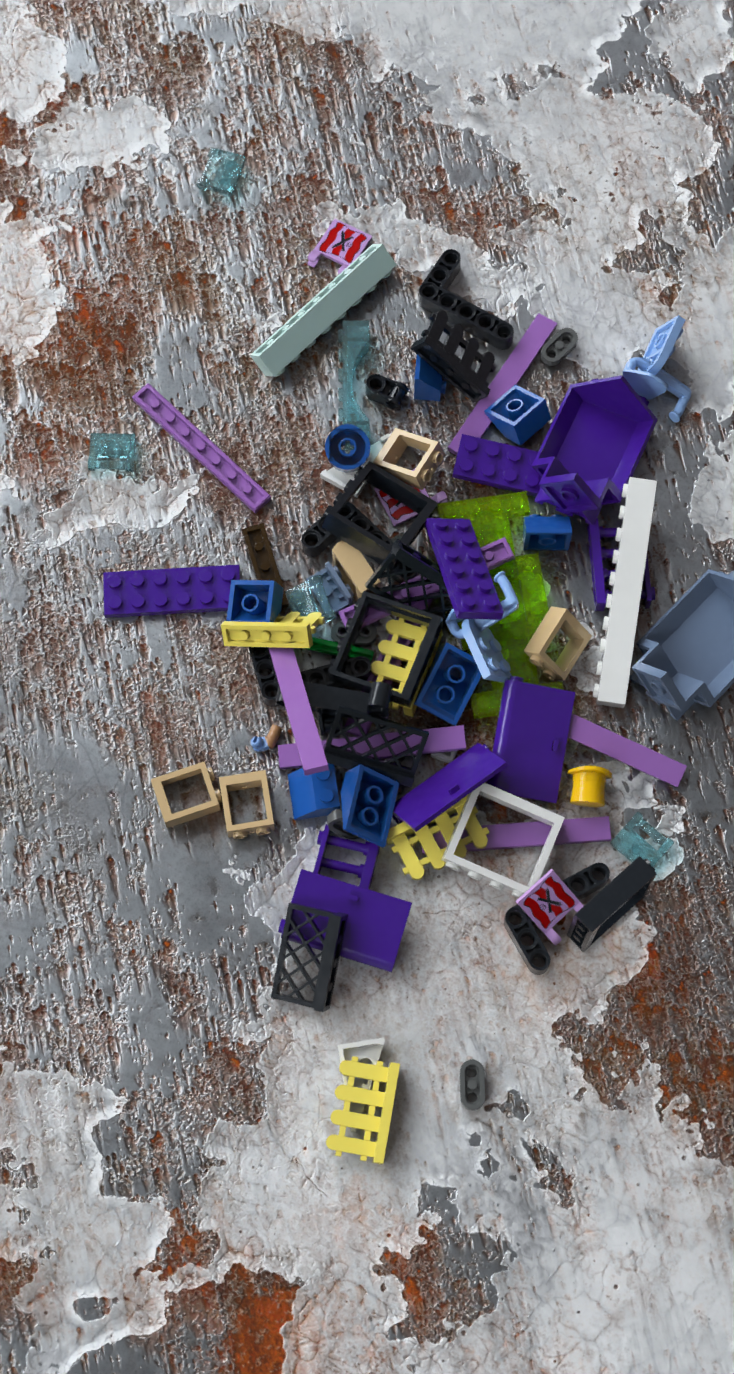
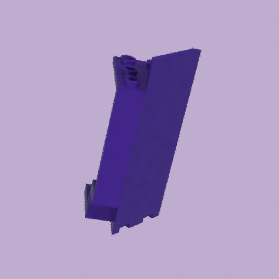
M623 375L604 379H592L588 382L570 385L532 464L533 469L541 477L539 483L541 488L534 502L541 505L544 502L556 506V511L571 517L573 514L584 517L585 522L594 525L603 504L621 502L623 498L621 497L623 484H628L629 478L633 476L658 421L648 408L649 401L645 397L638 395Z

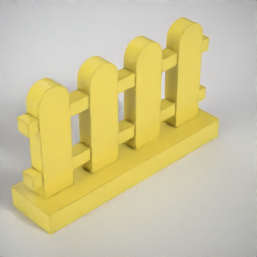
M290 612L286 616L278 615L274 622L224 621L221 624L224 646L311 648L313 645L312 634L316 633V627L319 624L325 623V619L320 612H313L307 616H301L300 612Z
M400 617L399 620L392 619L386 623L387 632L393 636L391 641L382 640L378 645L379 652L385 655L383 662L374 661L371 664L372 673L378 676L376 682H383L384 678L399 682V688H393V690L402 693L426 634L427 626L421 625V627L411 625L405 623V619ZM442 629L435 644V647L433 649V652L431 654V657L429 659V662L427 664V667L425 669V672L423 674V677L421 679V682L419 684V687L417 689V692L415 694V697L413 699V702L411 704V707L409 708L397 704L395 702L391 703L393 709L398 710L399 706L403 707L404 715L413 717L415 714L417 706L414 705V703L425 680V677L428 673V670L431 666V663L435 658L437 649L439 647L443 635ZM399 637L415 641L413 648L398 644ZM395 658L408 662L406 668L390 664L391 659Z
M468 795L417 832L404 822L389 829L386 843L388 846L394 844L391 850L393 854L399 853L405 865V868L402 869L404 875L410 874L412 879L421 880L424 876L423 866L431 863L432 867L436 870L444 868L445 862L441 859L446 847L440 850L433 835L441 832L448 845L455 828L454 824L459 819ZM476 806L473 807L465 826L469 836L463 839L460 838L454 855L464 858L467 853L465 845L473 842L476 848L483 849L488 843L486 835L489 834V830L487 827L482 829L475 816L478 813ZM456 812H457V814H458V815H456V816H454V817H452V818L449 817L450 815H452V814H454V813H456ZM436 823V826L428 828L429 825ZM415 833L416 836L410 839L407 838V836ZM418 842L427 856L421 860L418 859L412 848V845Z
M352 1056V1061L344 1060L340 1063V1073L349 1076L347 1085H339L335 1089V1096L337 1099L344 1101L343 1110H334L330 1116L331 1122L340 1126L339 1135H330L326 1140V1146L330 1150L336 1151L335 1156L341 1157L342 1152L361 1155V1161H366L368 1156L373 1157L372 1163L381 1165L384 1163L400 1068L399 1063L390 1062L388 1068L383 1067V1061H377L376 1065L358 1062V1057ZM355 1077L374 1081L372 1090L353 1087ZM380 1082L386 1083L385 1092L378 1091ZM350 1103L369 1105L368 1115L349 1112ZM376 1107L382 1108L380 1117L374 1116ZM346 1127L365 1130L364 1140L345 1137ZM371 1131L377 1132L376 1142L370 1141Z

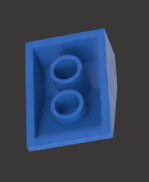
M447 642L441 644L414 705L456 726L482 676L474 657Z
M361 764L346 771L341 789L343 830L382 848L385 847L399 782Z

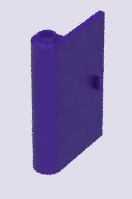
M510 676V680L504 681L492 752L506 761L508 766L490 778L487 784L518 797L557 803L575 692L525 683L524 678Z
M477 743L395 802L392 818L397 824L404 822L417 832L506 768L508 764L491 752L487 745Z
M301 869L291 902L330 912L348 914L340 957L392 972L412 902ZM294 909L293 919L297 926H299L307 918L302 911ZM320 915L314 919L320 932L327 928L329 917ZM283 918L278 929V932L282 933V935L286 920ZM310 923L300 928L306 940L316 935ZM296 932L289 936L288 941L303 944ZM319 937L309 943L311 948L323 951L324 945Z

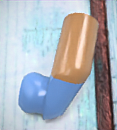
M273 724L267 736L253 737L251 739V746L258 752L274 748L282 728Z

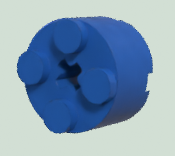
M340 425L326 439L325 452L327 459L339 471H357L360 467H364L369 459V438L363 430L355 425ZM347 443L354 448V450H350V454H346L345 450H341Z

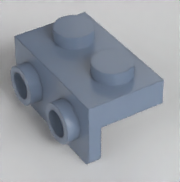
M328 561L325 563V568L308 577L306 583L327 616L331 618L337 615L338 611L353 605L352 597L354 593L348 584L344 585L342 582V575L337 566L333 567Z

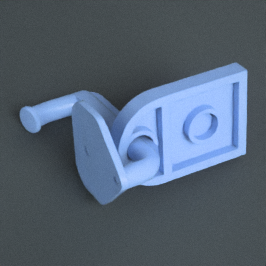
M679 315L658 327L651 338L643 358H631L626 363L622 372L624 378L635 392L647 400L654 399L666 390L678 397L679 400L674 410L669 413V418L676 423L680 421V417L686 409L691 397V390L688 386L664 371L662 367L675 351L674 344L683 333L682 327L685 319Z
M501 571L494 577V582H498L506 598L500 602L504 611L503 619L517 610L519 601L510 581L506 577V573ZM452 609L445 621L448 629L454 637L466 640L483 679L497 682L510 680V676H512L510 673L511 667L501 654L500 643L494 638L488 628L500 620L457 619L454 609ZM463 621L462 628L460 629L458 622Z

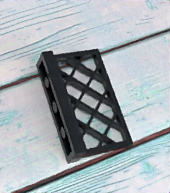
M396 539L392 545L391 552L365 583L366 588L377 595L402 604L408 603L411 606V602L424 600L425 609L423 611L443 613V627L446 625L445 621L453 609L452 604L444 606L443 597L449 596L439 565L399 539ZM395 558L402 562L403 569L389 571L388 565ZM417 572L420 574L421 580L408 583L406 573ZM404 574L405 583L391 585L390 576ZM388 577L389 586L379 588L374 585L378 578ZM435 583L439 586V592L426 594L425 585ZM422 586L423 595L410 597L409 588ZM406 589L407 598L396 599L393 597V591ZM440 597L441 606L428 609L427 599Z
M338 705L323 750L327 763L347 769H352L361 764L399 782L401 785L412 788L414 775L429 732ZM344 713L351 715L355 722L343 728L339 719L341 714ZM367 721L374 722L377 729L365 734L361 724ZM358 727L362 736L350 741L346 731ZM394 728L397 729L400 736L388 741L383 731ZM380 733L385 743L373 748L368 738ZM340 734H343L347 741V744L341 747L331 745L333 738ZM413 734L422 737L420 743L413 747H410L406 740L407 737ZM365 740L370 750L364 753L356 752L354 745ZM403 740L407 750L396 755L391 745ZM388 747L392 757L386 760L379 759L376 752ZM410 754L414 761L410 768L401 765L398 759Z
M292 902L288 904L271 998L311 1007L319 1012H325L330 1009L348 914L330 912ZM294 909L302 911L307 918L299 926H297L293 919ZM320 915L329 917L327 928L321 932L314 922V919ZM310 923L316 935L306 940L300 928ZM296 932L303 944L293 950L288 940L289 936ZM319 937L324 945L323 951L315 955L309 943ZM305 946L312 959L302 964L295 952ZM291 955L298 968L288 973L284 967V960ZM314 961L319 968V972L316 977L311 979L304 967ZM300 970L307 983L297 988L291 975ZM287 979L294 990L288 995L278 993L280 983ZM307 985H310L314 991L313 1001L305 1000L300 992Z

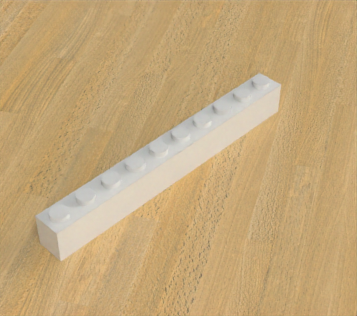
M630 477L628 484H623L621 497H625V505H620L618 519H622L621 528L617 527L615 541H619L618 550L614 549L612 563H616L615 572H611L609 578V585L613 586L612 594H607L606 607L610 608L609 616H604L602 630H606L605 639L601 638L599 652L603 653L602 661L597 662L596 675H600L599 684L595 683L593 689V697L597 698L596 704L624 708L626 704L657 481Z

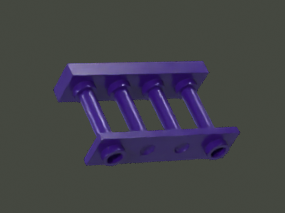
M598 518L594 525H587L594 607L595 611H604L607 594H612V591L605 589L604 582H607V579L610 578V573L615 572V570L603 568L602 561H605V558H613L614 549L601 547L600 540H603V537H616L617 527L603 528V526H599ZM646 556L642 584L643 590L641 591L640 598L644 599L645 609H649L652 600H655V588L650 585L648 556Z
M326 824L324 831L320 830L317 844L320 845L314 873L320 874L321 868L325 867L357 875V878H361L359 887L370 890L380 846L368 841L361 843L330 835L331 830ZM327 845L362 852L363 855L367 856L365 865L360 864L358 866L324 858Z

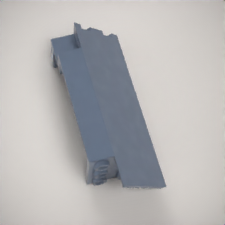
M708 569L636 643L643 656L632 667L634 672L629 679L634 684L637 683L644 686L647 690L646 694L659 706L662 703L665 704L671 713L670 715L676 721L695 702L711 707L734 683V570L727 575L721 571L717 572Z

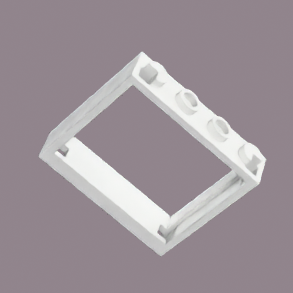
M483 783L468 795L441 860L446 862L445 866L450 867L452 870L459 871V869L467 871V876L478 881H481V878L490 881L489 885L498 890L506 888L512 891V896L520 898L540 880L565 817L492 785ZM478 795L552 826L528 886L454 855Z

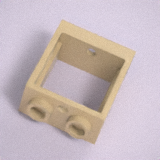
M395 428L373 463L409 486L423 490L431 480L437 467L442 463L445 453L439 442ZM407 446L426 451L414 471L396 465Z
M343 540L338 542L332 549L333 567L337 566L342 575L341 580L345 585L348 584L351 587L355 601L362 597L364 591L376 595V593L365 586V583L373 575L374 571L362 553ZM378 578L374 585L381 588V581Z
M551 606L525 647L524 652L530 657L529 661L543 671L542 674L547 679L565 681L592 635L568 609ZM559 629H561L570 640L557 661L554 662L545 652Z
M205 761L151 779L167 828L221 811L219 803L222 802V797L219 789L214 790L212 782L216 780L212 768H207ZM202 773L211 801L172 814L163 786Z
M266 770L219 777L228 837L243 839L248 834L256 833L261 836L270 834L272 830H275ZM262 786L267 819L232 825L227 792Z

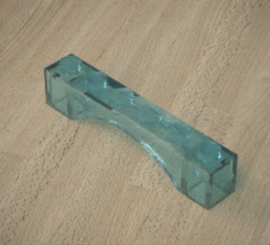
M369 320L343 321V329H338V342H343V349H338V362H343V368H338V381L343 382V388H338V401L343 402V408H338V420L343 422V425L351 424L359 427L366 433L370 441V420L357 404L352 388L356 368L369 351ZM347 443L343 450H354V448Z

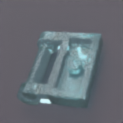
M210 148L207 164L201 178H198L196 186L201 190H212L232 196L246 158L232 152ZM221 160L214 181L209 180L216 161Z
M91 433L88 471L119 469L126 470V472H134L136 435ZM97 457H113L127 459L126 461L97 460Z
M321 575L312 576L309 580L285 591L292 612H300L301 616H307L310 613L318 612L310 590L314 588L323 611L322 617H324L325 623L337 618L335 610L331 609L322 585L324 581Z
M638 811L610 844L631 862L641 856L643 860L648 859L654 867L675 842L670 838L664 837L644 820V816ZM636 825L661 846L658 851L633 831Z

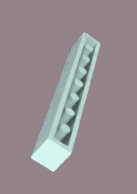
M372 244L250 355L265 376L277 377L285 371V366L296 361L305 348H310L316 343L315 339L319 335L327 333L331 329V324L342 319L350 307L356 306L361 302V297L365 293L373 291L377 287V282L385 279L392 273L391 270L397 264L384 245Z

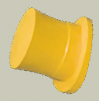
M581 766L569 769L568 774L573 775L570 803L583 807H604L606 779L612 778L611 771L599 766Z

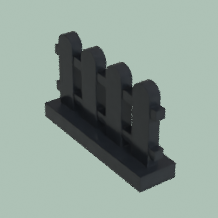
M445 311L433 312L429 316L431 323L428 330L422 331L421 336L423 338L415 341L411 350L473 403L487 397L490 389L488 388L489 383L486 380L489 373L495 371L496 368L493 365L495 361L494 355L489 351L483 354L479 353V342L477 339L471 338L467 341L463 339L464 330L461 325L456 324L452 327L447 325L448 315ZM443 332L447 334L444 343L439 341ZM460 345L463 349L458 357L455 353ZM474 359L478 361L475 371L471 368Z

